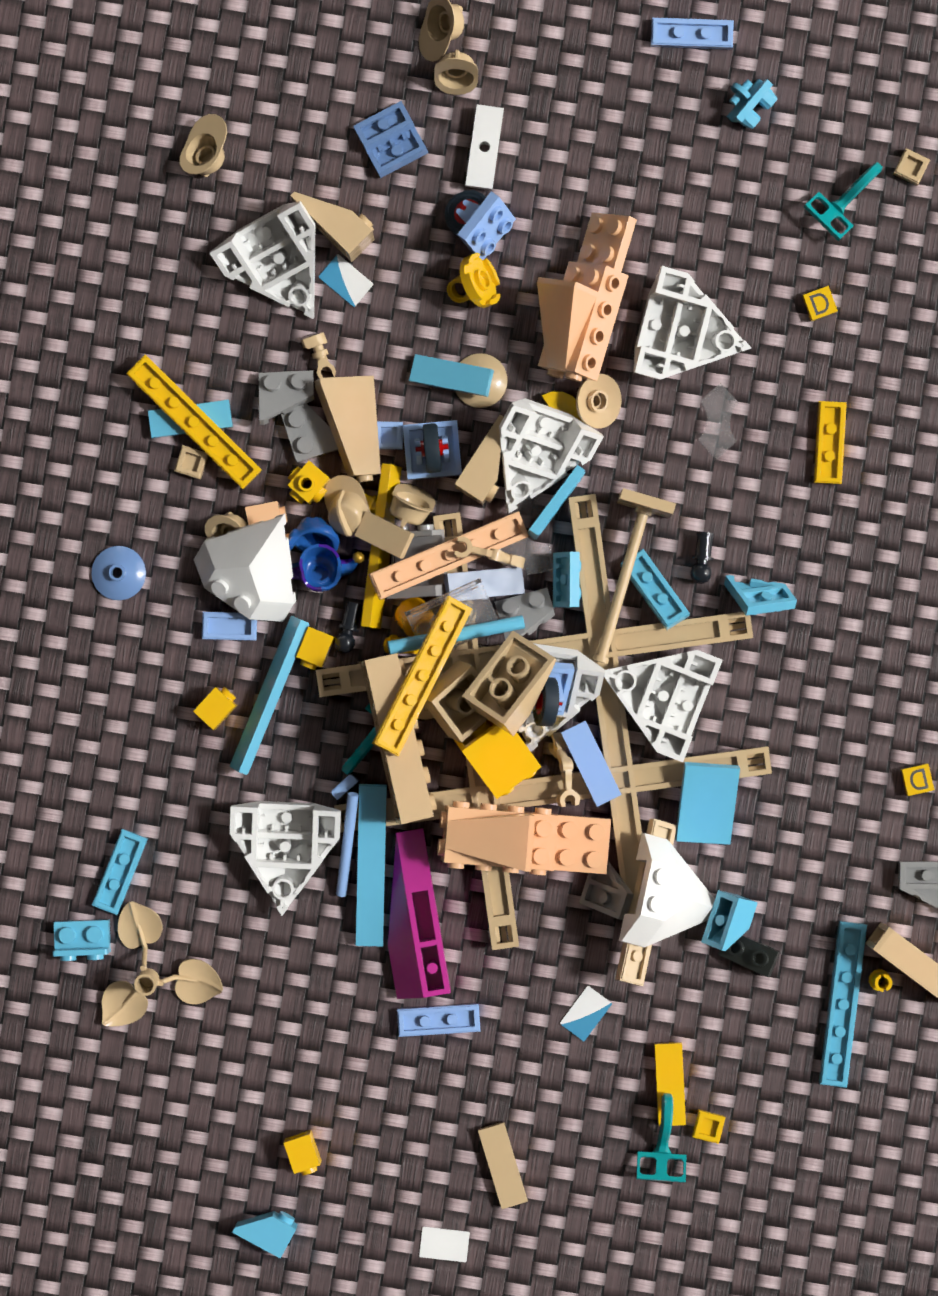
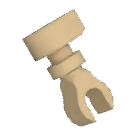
M324 332L301 340L303 348L313 349L312 357L318 363V377L323 378L321 370L324 367H329L335 377L336 369L328 361L326 356L329 354L328 350L323 347V344L328 343Z

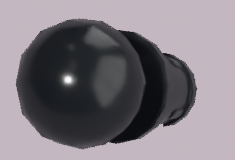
M697 531L695 556L692 555V559H697V563L693 565L690 571V576L695 583L704 584L711 578L712 571L707 564L708 561H713L714 559L711 557L714 533Z
M349 601L346 602L347 605L341 625L338 624V627L343 628V630L334 639V646L338 652L348 653L353 650L355 639L352 634L353 631L359 632L357 626L363 605Z

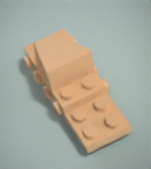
M592 212L578 261L568 262L564 279L538 277L537 288L544 346L538 366L547 369V375L563 379V376L577 382H581L582 379L598 380L628 279V275L621 273L637 219L625 215Z
M453 801V805H445V811L440 813V828H443V838L438 839L437 855L441 856L443 862L448 863V868L464 869V864L475 865V870L491 871L492 866L503 867L502 872L519 873V870L534 875H546V870L607 874L611 819L558 815L551 813L552 809L535 807V812L524 811L523 806L508 805V810L497 809V804L481 803L480 808L469 807L470 802Z

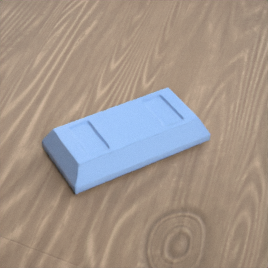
M203 612L202 639L257 640V620L248 619L241 613Z

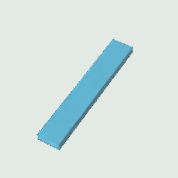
M291 616L229 766L245 775L249 773L309 626L308 622Z
M359 784L356 946L383 947L387 785Z
M839 921L819 1076V1084L847 1088L867 924Z

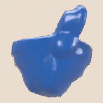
M305 517L301 520L297 529L291 530L288 538L290 550L295 546L302 553L308 547L316 544H325L337 551L340 543L336 531L321 517Z

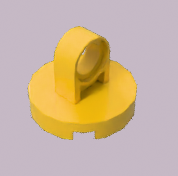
M475 253L463 258L460 263V275L449 282L447 293L454 302L462 303L471 300L478 307L486 308L499 301L500 293L496 294V286L500 285L496 270L487 258L484 260L479 258L481 254ZM456 283L463 284L466 295L457 293L455 290Z

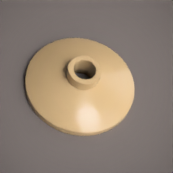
M473 354L460 362L494 370L488 397L455 391L465 404L475 408H486L494 405L503 397L507 388V374L499 360L488 354Z
M599 374L597 381L585 379L580 385L576 396V407L579 417L592 428H605L615 421L621 409V392L615 380L610 376Z

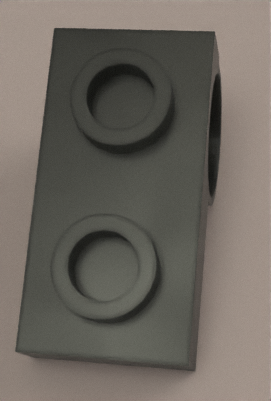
M742 935L726 951L720 950L719 955L770 978L781 952Z

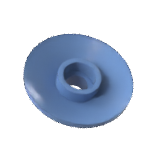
M113 546L105 549L96 557L91 571L92 581L96 589L103 596L112 600H126L136 595L143 587L146 579L145 564L134 550L124 546ZM115 568L122 570L121 577L115 578L113 576Z

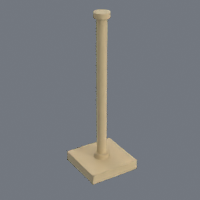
M625 488L621 490L617 503L635 508L637 517L596 655L593 654L592 660L605 664L609 662L607 655L647 518L652 514L670 518L676 506V503Z

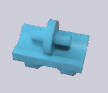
M747 79L742 86L734 82L730 87L734 95L729 101L735 107L726 117L732 122H739L746 128L753 129L761 119L753 108L759 103L764 109H769L778 99L770 89L773 84L768 79H765V81L757 79L754 84Z

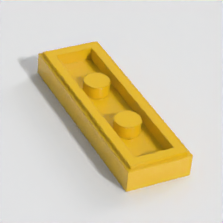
M818 402L814 483L842 484L847 402Z
M682 1042L654 1043L658 1126L661 1123V1098L664 1093H671L673 1097L672 1126L686 1125Z

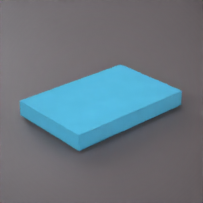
M684 762L675 835L676 841L730 845L740 775L739 765Z

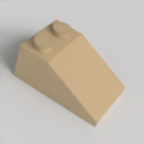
M293 192L290 195L293 202H302L314 221L315 227L351 263L375 240L373 224L362 213L357 216L351 210L297 192Z
M499 415L455 483L456 489L481 505L485 501L491 503L499 490L496 484L501 453L499 425L504 418L502 415Z
M512 631L462 697L473 710L514 736L530 716L557 660L523 636Z

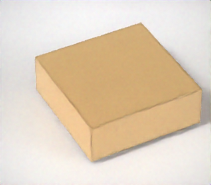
M905 148L893 175L917 186L930 159Z
M182 445L174 471L201 480L209 455L206 452Z

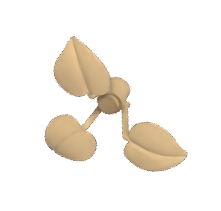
M133 901L128 902L121 911L118 920V935L121 942L127 948L135 949L142 945L141 972L135 979L134 987L130 982L116 981L106 988L102 997V1024L104 1026H123L139 1020L148 1008L146 996L151 995L157 986H163L165 983L173 980H178L175 984L177 996L188 1004L204 1003L223 991L222 982L217 972L208 963L199 959L183 961L179 966V975H172L164 979H159V975L155 970L147 968V943H154L160 938L163 925L155 911Z

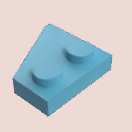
M726 575L725 587L746 616L795 609L797 599L786 584L764 582L752 578L750 584L735 582L732 575Z

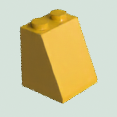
M489 720L483 723L462 743L454 739L496 799L508 795L517 784L523 780L530 779L541 768V765L517 732L512 736Z

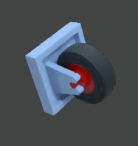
M475 190L462 191L450 199L445 208L444 216L447 227L453 234L463 241L472 254H481L479 258L482 260L495 250L498 241L511 230L513 222L516 220L498 195L491 191L486 197Z
M457 420L403 425L408 480L461 475Z
M555 663L531 712L533 713L536 725L553 726L557 715L564 714L575 671L572 663Z

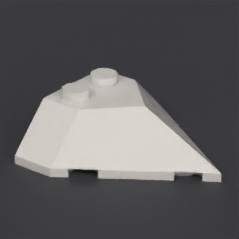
M301 201L281 205L240 228L210 251V255L224 276L232 280L237 279L249 285L250 289L287 307L292 306L305 312L304 315L314 319L315 223Z
M665 266L660 267L647 297L634 348V373L661 380L751 349V347L733 329V325L706 294L704 295L688 273Z
M526 398L512 402L499 425L507 512L510 514L518 508L516 505L528 497L534 498L568 475L567 471L580 463L584 465L590 461L604 436L569 413Z
M285 513L265 522L259 521L229 531L219 537L207 538L194 558L204 588L248 619L283 622L296 602L295 592H292L291 584L293 572L289 540L285 536L284 528L286 524Z
M535 644L555 657L556 662L572 663L575 671L564 714L557 715L554 725L550 727L536 725L533 713H531L518 730L519 733H522L526 740V745L531 752L538 747V742L544 737H550L579 713L580 708L589 700L593 701L600 695L605 669L578 650Z
M694 650L605 670L604 678L656 752L683 762L693 738L691 735L710 686L714 684L723 660L702 651Z
M257 801L231 805L230 835L237 842L245 855V859L267 894L269 893L279 913L283 916L289 905L323 862L326 855L340 839L341 810L316 803Z
M642 833L636 860L646 863L636 913L624 914L619 941L647 947L707 921L715 898L667 839Z

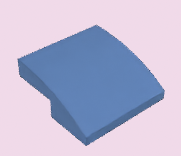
M402 101L353 126L380 178L428 154L427 148Z

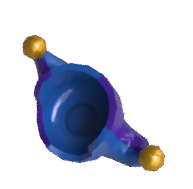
M325 544L312 545L304 550L299 562L291 563L292 579L301 580L312 591H328L337 585L342 576L354 572L358 563L364 561V555L357 551L353 554V558L342 560L334 548Z

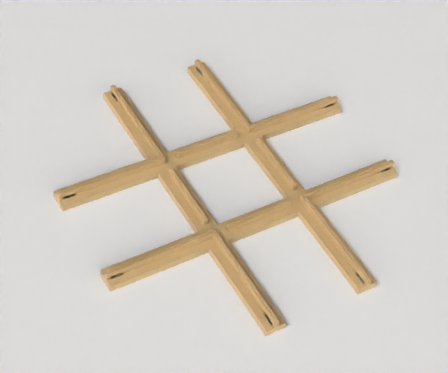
M596 494L568 498L575 552H580L581 571L579 573L586 633L530 641L535 644L575 649L591 660L593 654H597L611 606ZM585 501L587 502V510H588V517H589V518H587ZM460 512L433 516L435 530L444 529L443 521H445L447 534L445 542L463 534ZM450 520L452 521V528H453V535H454V536H452ZM467 563L447 571V574L468 572ZM472 599L459 600V602L472 608L464 626L474 625L475 618ZM744 612L686 619L668 630L665 629L662 623L615 629L607 658H609L608 664L595 660L592 661L607 670L619 667L618 656L753 638L751 616H746ZM743 621H745V623H739V624H731V625H729V623H736V622H743ZM743 628H745V630L730 631V630L743 629ZM477 638L455 642L443 666V670L447 671L460 660L473 665L479 674L501 645L478 648ZM415 657L403 658L406 671L412 665ZM361 664L316 670L319 697L367 691ZM340 677L336 679L323 680L325 678ZM604 678L600 695L595 699L603 757L622 794L610 800L619 874L632 893H634L640 861L636 860L642 834L636 792L682 786L684 762L739 765V778L772 774L769 747L765 746L685 757L683 762L670 759L633 764L625 706ZM341 684V685H335V686H327V687H324L325 685ZM466 758L470 787L428 792L434 794L437 810H433L434 817L409 823L440 819V813L445 811V805H453V801L470 802L469 807L480 808L481 803L497 804V809L508 810V805L531 807L557 803V795L563 790L562 774L523 780L508 795L496 799ZM764 763V765H757V766H750V767H748V765ZM572 773V790L579 794L580 800L592 798L581 773ZM570 795L565 798V802L571 801ZM386 798V826L399 825V823H396L391 798ZM359 802L357 806L358 813L356 814V819H358L359 815ZM347 804L334 806L335 809L341 810L340 833L344 830L343 820H345ZM358 820L355 822V830H358ZM492 866L491 871L481 870L492 950L519 947L510 875L508 872H502L503 867ZM506 925H507V931H508L509 941H507ZM499 926L501 930L502 942L500 940Z

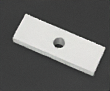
M477 104L465 187L491 191L493 189L504 108ZM485 144L490 149L487 152H482L479 149L480 146Z

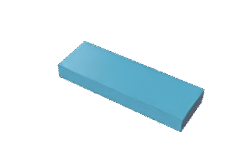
M415 354L409 381L488 397L494 370Z
M229 400L196 404L220 429L233 428ZM162 409L148 411L152 439L186 434Z
M579 465L575 467L529 529L528 535L534 540L540 536L583 478L585 470Z
M640 550L637 553L630 580L665 629L668 630L689 617L690 613L645 550Z
M126 829L121 830L92 906L115 915L119 914L148 838Z

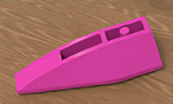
M423 828L396 833L388 949L397 999L425 998L451 993Z

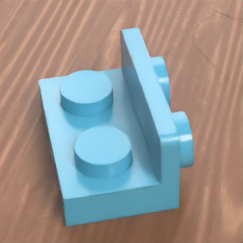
M580 552L553 553V607H579V600L581 598V589L579 587V573L581 571Z
M110 919L55 921V950L52 951L53 957L60 956V961H74L76 956L87 955V960L104 959V955L111 952Z

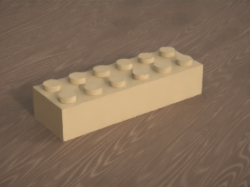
M397 653L360 662L376 734L403 683L402 675L406 674L404 659H398ZM417 720L399 756L396 757L380 748L396 823L399 824L434 817L433 810H437L434 794L428 793L427 783H431L427 766H422L420 757L425 755L421 739H416L414 729L419 728Z

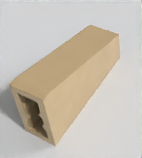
M374 376L319 378L315 381V388L347 475L356 477L358 482L373 481V476L381 474Z
M880 922L865 944L938 998V963L889 926Z

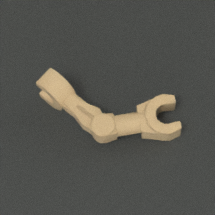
M458 537L457 542H463L467 546L465 552H454V556L458 558L468 557L472 553L488 557L489 560L500 562L505 566H514L521 569L524 567V557L508 554L498 549L490 548L489 550L472 546L471 541L466 537Z
M561 732L553 733L551 735L553 743H549L548 746L551 754L559 761V769L563 781V790L558 793L556 798L558 806L566 807L565 798L570 795L571 804L579 805V794L572 790L573 761L567 755L565 740Z

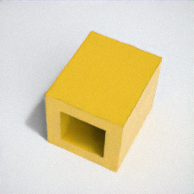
M308 627L296 656L302 659L300 665L313 670L317 666L323 667L335 637Z
M215 687L193 712L210 728L216 730L238 705L234 702L236 697L227 688L224 687L220 690L218 687Z
M308 1130L285 1138L284 1146L293 1173L301 1172L302 1176L317 1171V1166H320L322 1160L312 1131Z

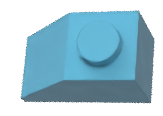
M718 890L701 942L721 951H726L750 928L758 902L737 894Z
M272 1211L237 1222L232 1233L281 1259L298 1224L294 1222L295 1218L288 1213Z

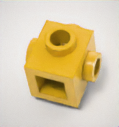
M308 461L302 469L297 466L289 475L290 483L288 486L292 489L289 494L300 504L304 501L308 504H311L313 501L318 503L327 493L325 487L330 478L312 462ZM306 481H312L310 488L305 489L303 487Z

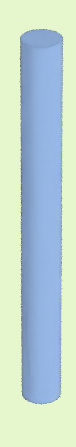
M349 792L347 797L336 895L339 897L347 896L359 794L356 792Z

